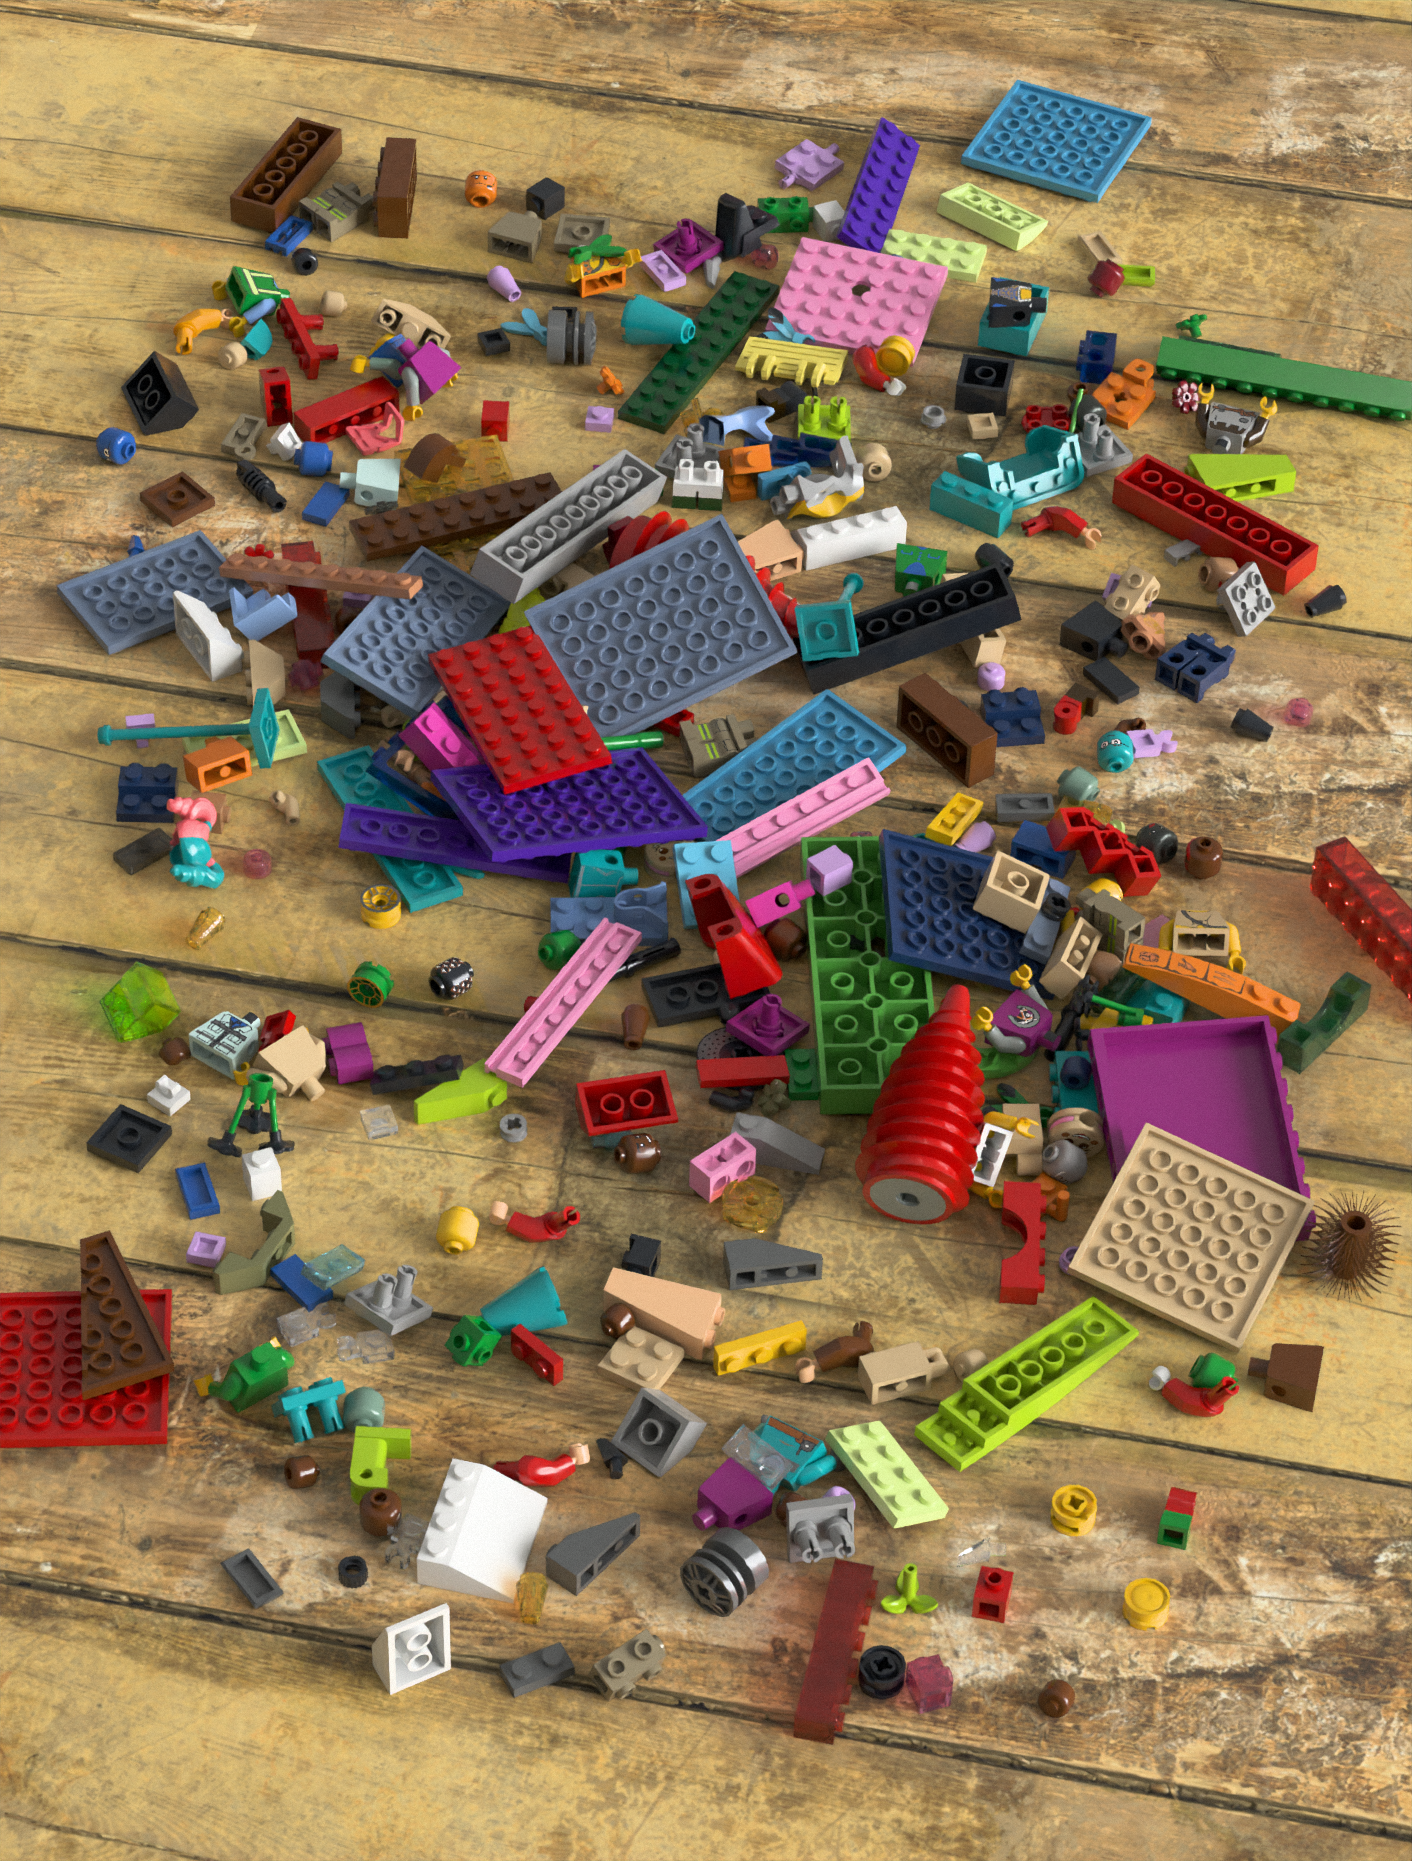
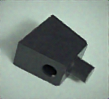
M1096 600L1061 624L1059 645L1093 661H1097L1109 653L1121 658L1128 650V644L1122 641L1121 621Z

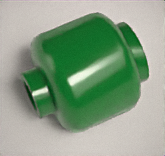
M569 930L547 933L539 942L538 957L548 969L560 970L563 969L582 944L579 938Z
M1213 1352L1205 1356L1199 1355L1188 1377L1192 1378L1191 1385L1193 1388L1205 1387L1212 1389L1226 1376L1238 1382V1378L1234 1377L1235 1365ZM1234 1384L1232 1387H1230L1229 1390H1231L1232 1388H1234V1387L1236 1386V1384Z

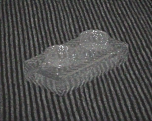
M744 1424L722 1447L726 1455L771 1491L793 1467L788 1459Z

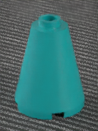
M635 294L636 298L634 300L629 299L626 303L621 319V327L625 328V335H622V339L626 344H686L694 337L695 325H693L692 319L640 294Z
M545 1266L537 1268L480 1308L482 1314L480 1317H483L502 1336L511 1335V1329L519 1324H522L530 1332L562 1327L568 1324L564 1310L560 1309V1299Z

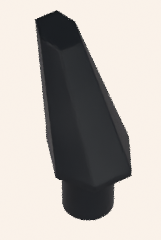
M605 1438L597 1439L596 1442L603 1457V1462L607 1468H610V1477L612 1479L622 1478V1467L628 1463V1460L609 1440Z

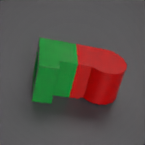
M1171 1487L1159 1524L1157 1544L1186 1550L1193 1523L1197 1492ZM1166 1530L1182 1532L1183 1536L1172 1538L1167 1535Z

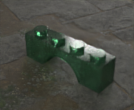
M1348 971L1330 987L1324 1003L1309 1022L1304 1024L1296 1019L1279 1035L1277 1052L1281 1053L1282 1064L1301 1074L1368 1010L1372 985Z

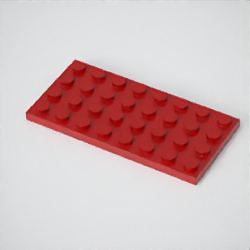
M531 625L428 654V662L504 795L612 764L609 750L539 635L535 634Z

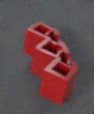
M1085 807L1058 809L1046 826L1054 851L1080 850L1088 874L1114 873L1116 881L1122 890L1123 897L1145 896L1150 893L1161 878L1153 852L1144 846L1138 848L1127 840L1128 836L1109 823L1105 826L1093 818L1094 813Z

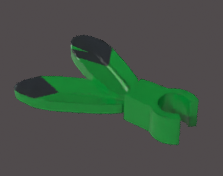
M1005 1083L997 1085L998 1095L1007 1104H1029L1011 1085ZM989 1105L983 1108L981 1112L983 1116L992 1111L1002 1113V1105ZM1039 1106L1042 1128H1047V1118L1050 1119L1053 1115V1110L1049 1107Z

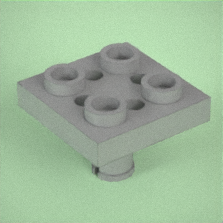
M1255 561L1244 564L1217 590L1219 595L1217 596L1216 603L1217 605L1224 604L1218 608L1227 611L1238 637L1247 636L1276 608Z

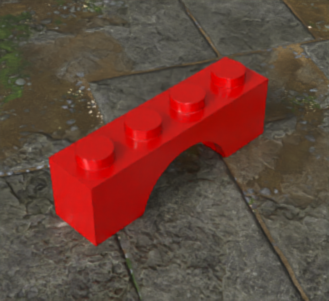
M1004 1181L1001 1224L1015 1230L1022 1238L1024 1247L1014 1256L1003 1259L1001 1262L999 1303L1037 1305L1038 1293H1044L1045 1274H1039V1266H1045V1248H1040V1240H1045L1046 1222L1040 1221V1214H1046L1047 1196L1041 1195V1183Z

